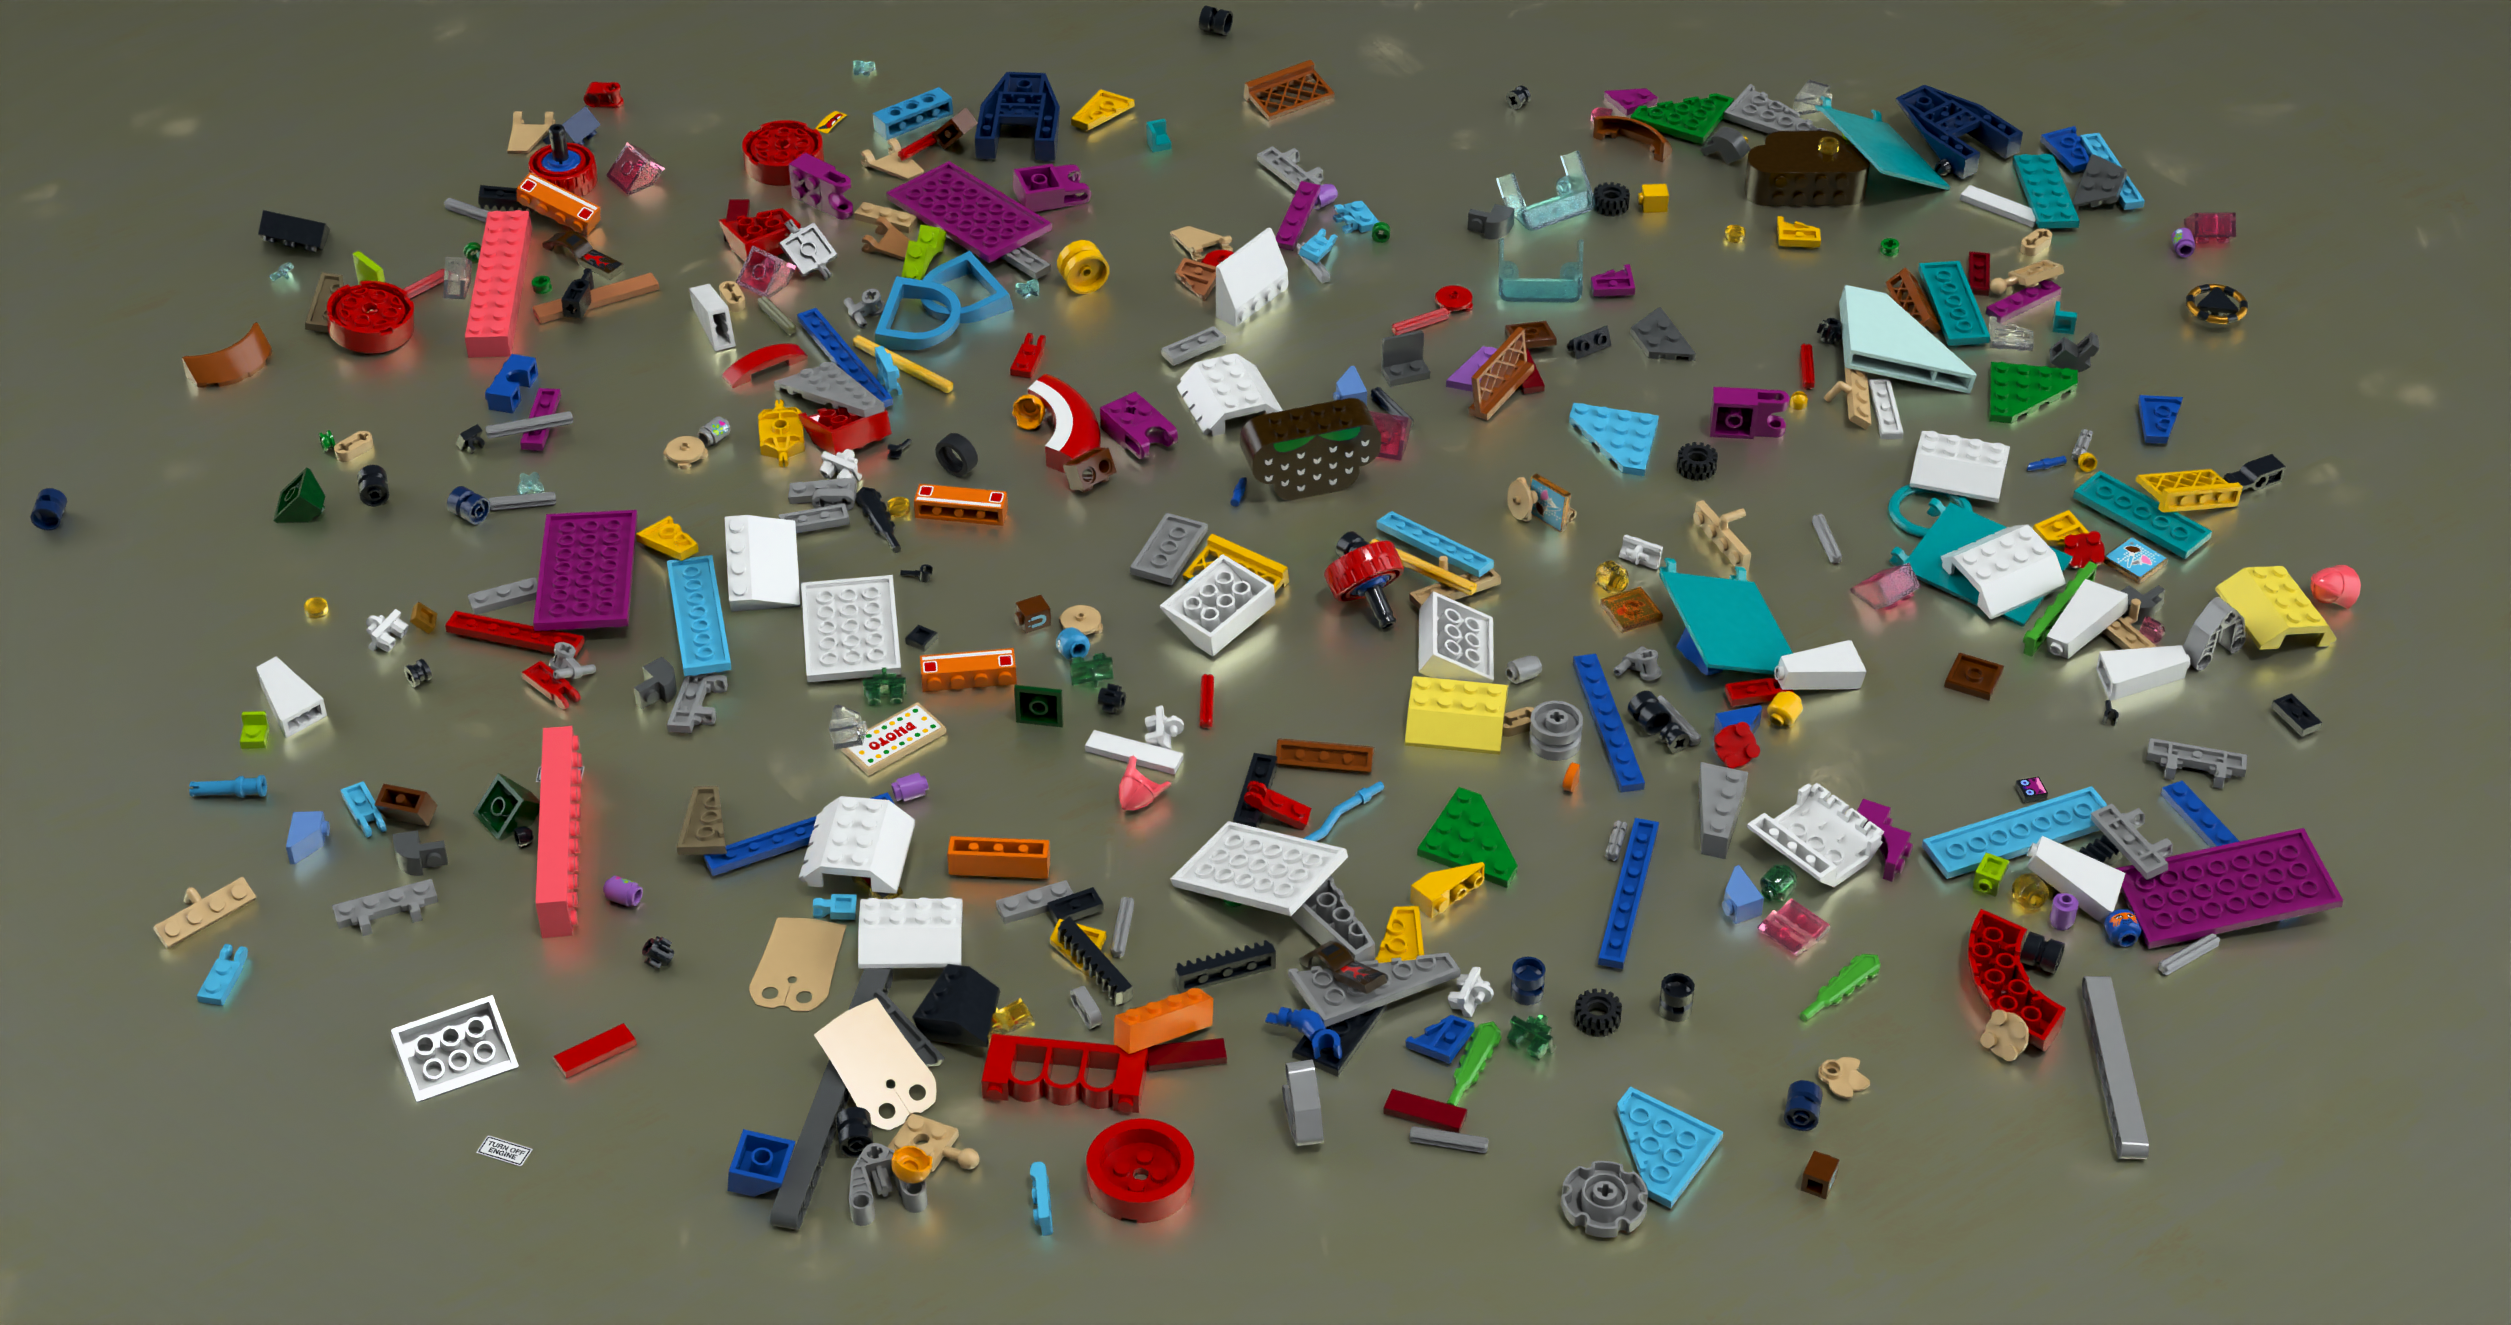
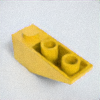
M1480 862L1426 874L1411 885L1410 903L1414 906H1419V910L1432 919L1484 882L1485 864Z

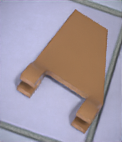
M878 217L876 220L878 227L875 229V233L884 236L878 243L872 236L865 235L862 242L867 244H864L862 251L865 253L877 251L905 261L910 239L896 229L886 218Z

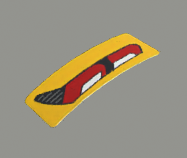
M834 111L826 116L815 129L828 134L841 119L848 115Z

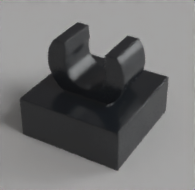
M476 424L460 433L456 441L457 446L460 450L467 447L468 452L471 454L476 450L472 444H477L482 449L485 445L484 440L480 437L483 430Z

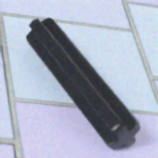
M1380 387L1371 390V397L1404 429L1414 426V419Z

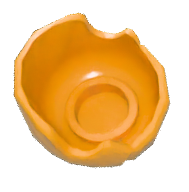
M1030 394L1022 395L1014 402L1012 415L1016 418L1018 427L1032 430L1042 423L1045 416V407L1038 397Z
M903 1146L898 1150L896 1149L891 1160L892 1171L899 1180L905 1183L916 1184L922 1182L931 1172L932 1157L927 1156L923 1150L915 1146Z

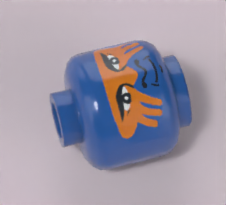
M2114 910L2104 921L2105 931L2114 945L2129 947L2135 944L2141 935V927L2138 920L2130 910Z

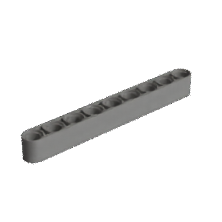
M2084 976L2082 979V995L2117 1156L2119 1159H2147L2149 1154L2148 1137L2112 979L2110 976Z

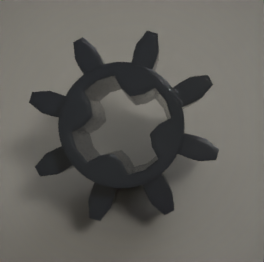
M1835 318L1823 320L1817 329V333L1821 334V341L1826 344H1834L1835 341L1839 342L1842 339V323Z
M1108 683L1107 688L1100 689L1098 705L1103 706L1102 711L1116 714L1117 709L1122 710L1124 708L1126 693L1121 691V686Z
M664 937L650 938L642 949V955L647 957L644 963L658 969L661 965L667 966L674 956V950L669 948L672 942Z

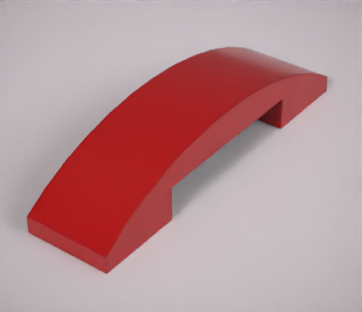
M796 344L767 346L751 352L736 361L722 374V378L733 389L751 382V374L784 361L788 366L808 359V355Z

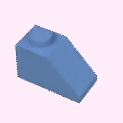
M1350 366L1336 382V392H1333V399L1335 401L1356 398L1363 401L1367 406V390L1355 366Z
M323 811L293 812L286 844L290 864L298 863L324 846L325 837L330 834L329 821H325Z
M1740 865L1734 867L1725 889L1724 901L1722 902L1724 913L1730 916L1733 922L1737 924L1761 916L1764 897Z

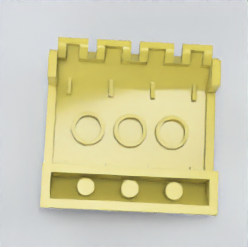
M2283 566L2246 567L2215 588L2222 600L2237 610L2245 619V631L2259 650L2279 649L2287 634L2321 633L2316 642L2318 647L2330 646L2331 643L2336 641V637L2329 625Z
M1413 676L1408 706L1405 746L1500 755L1508 685Z

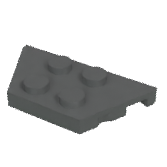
M2092 154L2072 202L2075 210H2079L2078 206L2086 204L2095 207L2101 204L2117 202L2127 177V169Z
M1661 307L1631 327V336L1648 358L1675 360L1676 356L1688 357V361H1695L1696 353Z
M880 988L876 989L872 1000L875 998L879 1000L927 1067L940 1066L945 1057Z

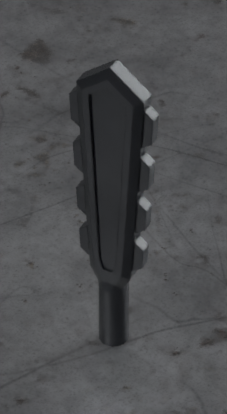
M862 487L856 493V503L858 506H862L864 515L869 516V523L875 525L874 530L876 533L886 538L894 553L900 552L901 546L894 536L895 524L893 521H890L891 515L886 511L885 503L881 502L882 496L880 492L873 488Z

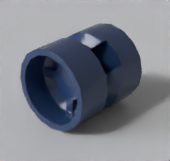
M459 486L450 493L447 499V509L471 524L477 525L488 516L490 502L487 498L474 493L472 490Z
M54 488L41 490L38 493L30 516L31 522L42 530L56 529L60 525L67 504L66 496Z
M1528 956L1519 958L1513 963L1510 993L1515 1002L1522 1005H1534L1543 998L1546 969L1541 960Z
M1800 1080L1790 1085L1784 1121L1792 1129L1809 1131L1817 1126L1823 1097L1822 1089L1817 1084Z

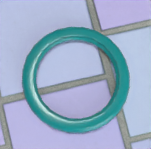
M1910 484L1898 489L1890 498L1888 505L1889 514L1893 522L1901 530L1919 538H1923L1930 528L1915 525L1905 519L1900 513V502L1909 495L1921 492L1940 494L1952 499L1960 507L1973 512L1972 506L1965 496L1910 487Z

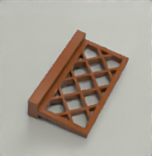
M1308 60L1246 82L1243 98L1247 102L1252 101L1265 118L1271 121L1332 99L1335 93L1314 70L1315 64L1312 60ZM1314 79L1316 83L1308 82V80ZM1299 85L1300 88L1296 89L1292 88L1291 86ZM1303 86L1312 88L1313 92L1302 90ZM1316 89H1317V90L1325 91L1326 94H1323V95H1322V94H1318V93H1315V92H1316ZM1284 91L1283 95L1274 92ZM1286 93L1297 94V97L1286 96ZM1300 95H1301V96H1305V97H1310V99H1309V100H1302V99H1299V97H1300ZM1264 96L1267 97V100H1260L1258 98ZM1270 98L1281 100L1280 104L1269 101ZM1283 102L1294 103V105L1286 106L1283 105ZM1267 107L1278 109V111L1270 113Z
M1518 327L1471 377L1474 403L1469 407L1470 415L1488 421L1533 373L1534 364L1527 362L1523 328Z

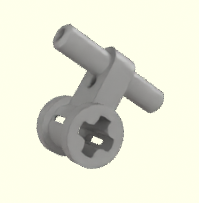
M874 288L866 290L862 294V301L854 304L850 297L844 300L850 317L856 320L860 328L867 326L864 316L868 314L880 316L885 307L884 301L881 300L880 292Z
M565 642L555 644V655L549 662V667L554 670L553 676L555 679L581 678L582 675L595 673L596 667L594 664L580 666L573 658L576 652L575 648Z
M1640 646L1633 653L1630 652L1623 657L1622 662L1614 668V673L1620 676L1627 669L1640 671L1641 678L1644 680L1657 679L1662 674L1661 668L1657 664L1658 652Z

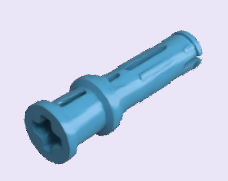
M259 775L258 778L238 776L235 780L191 781L189 787H193V789H189L191 797L236 794L239 798H244L246 795L265 797L267 793V781L264 775Z

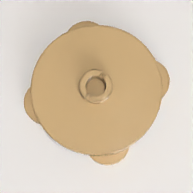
M693 436L675 438L667 444L666 449L663 451L664 457L677 463L680 469H687L691 466L692 462L708 456V450L704 447V443Z
M1518 477L1509 486L1507 494L1508 506L1516 519H1522L1524 522L1530 521L1532 518V506L1537 503L1538 496L1534 490L1530 491L1524 477Z
M1072 606L1059 616V622L1063 629L1077 628L1084 635L1091 633L1100 634L1103 631L1101 615L1091 606Z
M1995 1010L1991 1014V1019L1986 1026L1985 1033L1981 1036V1044L1985 1048H1990L1994 1054L2002 1057L2004 1060L2013 1061L2025 1050L2028 1044V1026L2015 1013Z

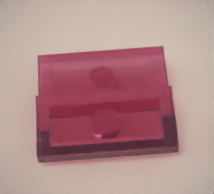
M1792 898L1778 912L1773 910L1757 927L1759 931L1795 956L1807 951L1831 930L1830 924Z

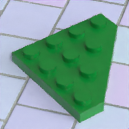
M1714 93L1709 94V98L1699 99L1698 96L1685 98L1683 102L1673 104V101L1657 103V107L1647 108L1644 105L1639 106L1630 118L1646 123L1660 133L1663 132L1676 138H1683L1693 143L1703 144L1724 118V112L1734 102V98Z
M1991 362L1989 421L2011 424L2017 421L2019 416L2035 412L2040 408V405L2044 403L2050 404L2060 399L2062 394L2077 390L2078 370Z
M1461 787L1456 790L1417 848L1418 856L1450 868L1483 862L1485 864L1484 880L1505 888L1509 886L1518 869V865L1482 795Z

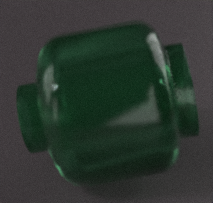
M1787 865L1772 866L1760 879L1761 893L1769 901L1776 900L1782 902L1786 900L1797 888L1796 873Z

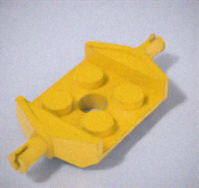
M780 399V404L778 400L775 401L774 409H764L758 415L761 455L779 458L780 467H783V463L787 467L789 457L805 451L803 424L798 416L802 411L796 407L785 408L784 401Z

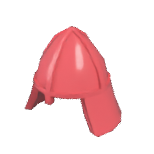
M2336 565L2313 574L2310 588L2313 597L2324 604L2335 603L2349 609L2358 599L2361 583L2358 574L2353 568L2347 565Z
M1134 755L1129 757L1126 771L1119 785V801L1123 810L1135 811L1146 807L1158 795L1171 787V782L1169 781L1159 785L1143 776L1135 768L1137 759Z

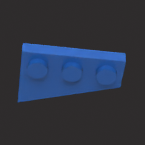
M2075 126L2042 134L2040 142L2072 173L2086 169L2090 159L2085 148L2081 145V139L2076 134L2077 129Z
M2139 395L2138 405L2145 443L2167 444L2183 397Z

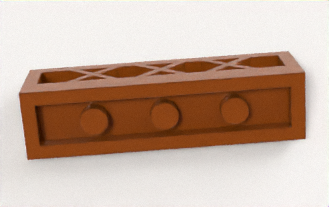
M1906 268L1885 282L1894 301L1906 312L1910 305H1915L1912 313L1909 314L1914 319L1922 318L1919 323L1924 328L1928 326L1934 333L1942 329L1918 280ZM1902 280L1900 287L1894 288V285ZM1903 293H1908L1906 300H1901Z
M1279 738L1277 739L1276 747L1277 764L1372 772L1375 747Z

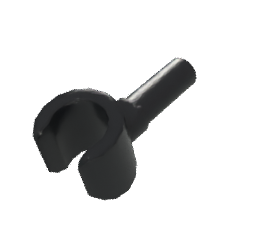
M907 439L899 445L889 444L887 449L890 450V453L887 457L899 459L902 455V450L912 443L911 439Z
M925 564L920 567V571L901 570L900 575L919 577V580L925 583L930 580L933 567Z
M2106 700V711L2102 722L2106 724L2107 719L2110 718L2114 720V725H2116L2119 713L2117 710L2112 709L2111 701Z

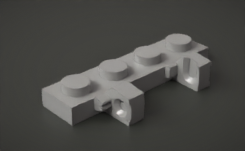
M1272 146L1257 154V161L1295 191H1297L1301 181L1321 186L1320 182L1324 180L1323 170L1320 167L1305 172L1296 165L1300 161V154L1295 148L1281 153Z
M712 672L697 676H685L667 723L668 732L691 733L694 724L713 725L716 721L715 709L713 707H703L702 703L706 692L710 693L711 690L715 693L726 692L728 688L726 675H717Z
M2154 738L2149 740L2147 760L2160 763V766L2165 767L2164 779L2174 780L2176 769H2182V767L2208 771L2209 774L2214 775L2213 787L2223 789L2226 778H2231V776L2245 777L2247 767L2246 754Z
M2111 803L2091 813L2093 823L2146 880L2168 870V862L2165 859L2173 854V843L2168 838L2151 844L2137 831V828L2145 824V814L2139 808L2125 814L2121 813Z
M432 879L334 904L332 907L339 929L359 924L362 936L373 934L370 921L409 910L413 923L422 921L420 908L437 903L438 898Z

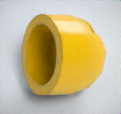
M1796 391L1791 396L1790 406L1796 410L1805 409L1808 403L1807 395L1802 391Z
M2086 452L2079 456L2078 465L2083 471L2090 472L2096 468L2097 459L2093 454Z

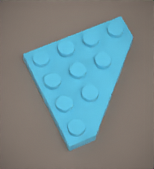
M1573 403L1569 423L1573 427L1577 426L1582 431V435L1591 444L1595 443L1600 448L1599 451L1609 461L1613 460L1618 465L1617 468L1622 473L1645 476L1659 416L1592 406L1584 403Z
M1630 1086L1617 1103L1619 1119L1639 1175L1647 1187L1648 1197L1672 1208L1723 1139V1131Z

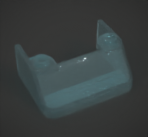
M1579 150L1561 156L1567 176L1559 178L1556 183L1558 196L1526 207L1515 173L1496 178L1505 206L1515 208L1514 218L1530 231L1538 230L1589 212L1594 208L1595 198Z
M1500 238L1498 240V293L1500 298L1507 302L1573 303L1578 301L1583 291L1584 240L1579 239L1577 241V262L1565 263L1560 269V279L1518 278L1519 271L1517 265L1511 261H1504V238Z

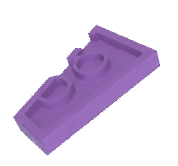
M1482 346L1446 380V387L1473 392L1471 377L1497 349Z

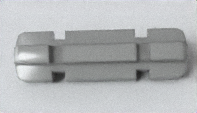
M2081 430L2075 448L2072 451L2071 458L2078 461L2079 456L2086 453L2093 435L2091 430Z
M1619 820L1614 823V829L1608 842L1609 845L1606 848L1605 857L1607 860L1616 861L1618 859L1624 836L1626 835L1627 823Z

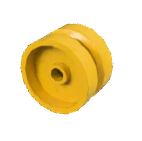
M1079 240L1067 245L1060 252L1057 259V269L1069 288L1077 294L1095 292L1104 285L1110 274L1109 265L1097 246L1087 240Z

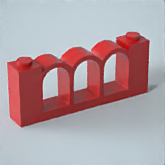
M992 1034L981 1080L983 1099L1009 1101L1011 1096L1017 1101L1034 1102L1045 1096L1048 1101L1060 1106L1071 1105L1081 1099L1085 1105L1094 1109H1106L1113 1106V1111L1139 1113L1148 1068V1048L1129 1054L1117 1045ZM1017 1061L1044 1064L1040 1076L1031 1081L1018 1080L1014 1077ZM1053 1065L1080 1067L1077 1079L1071 1083L1057 1084L1050 1080ZM1089 1068L1117 1070L1116 1077L1109 1086L1096 1088L1087 1084Z

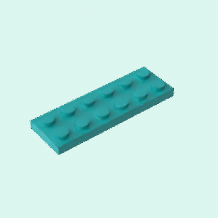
M2049 154L2014 155L2013 165L2029 206L2035 215L2037 227L2079 228L2080 220L2054 156Z
M1960 261L1919 263V274L1942 328L1941 330L1947 345L1959 346L1989 343L1990 334Z
M2102 471L2097 472L2074 490L2073 498L2184 559L2211 538V530L2178 512H2161L2158 509L2159 502Z

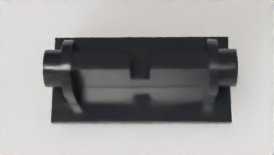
M1608 326L1570 340L1567 344L1568 351L1574 352L1575 358L1579 359L1611 346Z

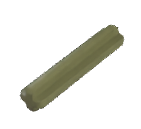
M767 296L758 298V306L787 335L791 336L797 332L796 325Z

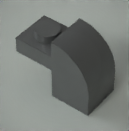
M1730 127L1720 128L1705 141L1706 144L1700 149L1704 156L1719 151L1726 164L1742 159L1751 150L1743 135Z
M1495 204L1490 213L1470 209L1467 230L1484 233V239L1502 238L1510 232L1514 225L1515 208Z
M2091 332L2077 345L2063 337L2049 349L2050 363L2062 369L2069 368L2078 370V372L2087 370L2091 367L2090 357H2093L2099 350L2098 336Z
M2130 585L2121 592L2128 594V610L2121 617L2125 618L2129 615L2132 599H2139L2141 604L2138 619L2134 625H2145L2154 622L2155 613L2164 605L2166 590L2158 585L2143 595Z
M660 657L642 667L644 682L634 687L636 705L641 709L660 699L668 703L676 695L677 687L674 668L667 660Z
M418 830L393 834L397 864L403 872L409 875L423 876V868L448 865L444 840L421 844Z

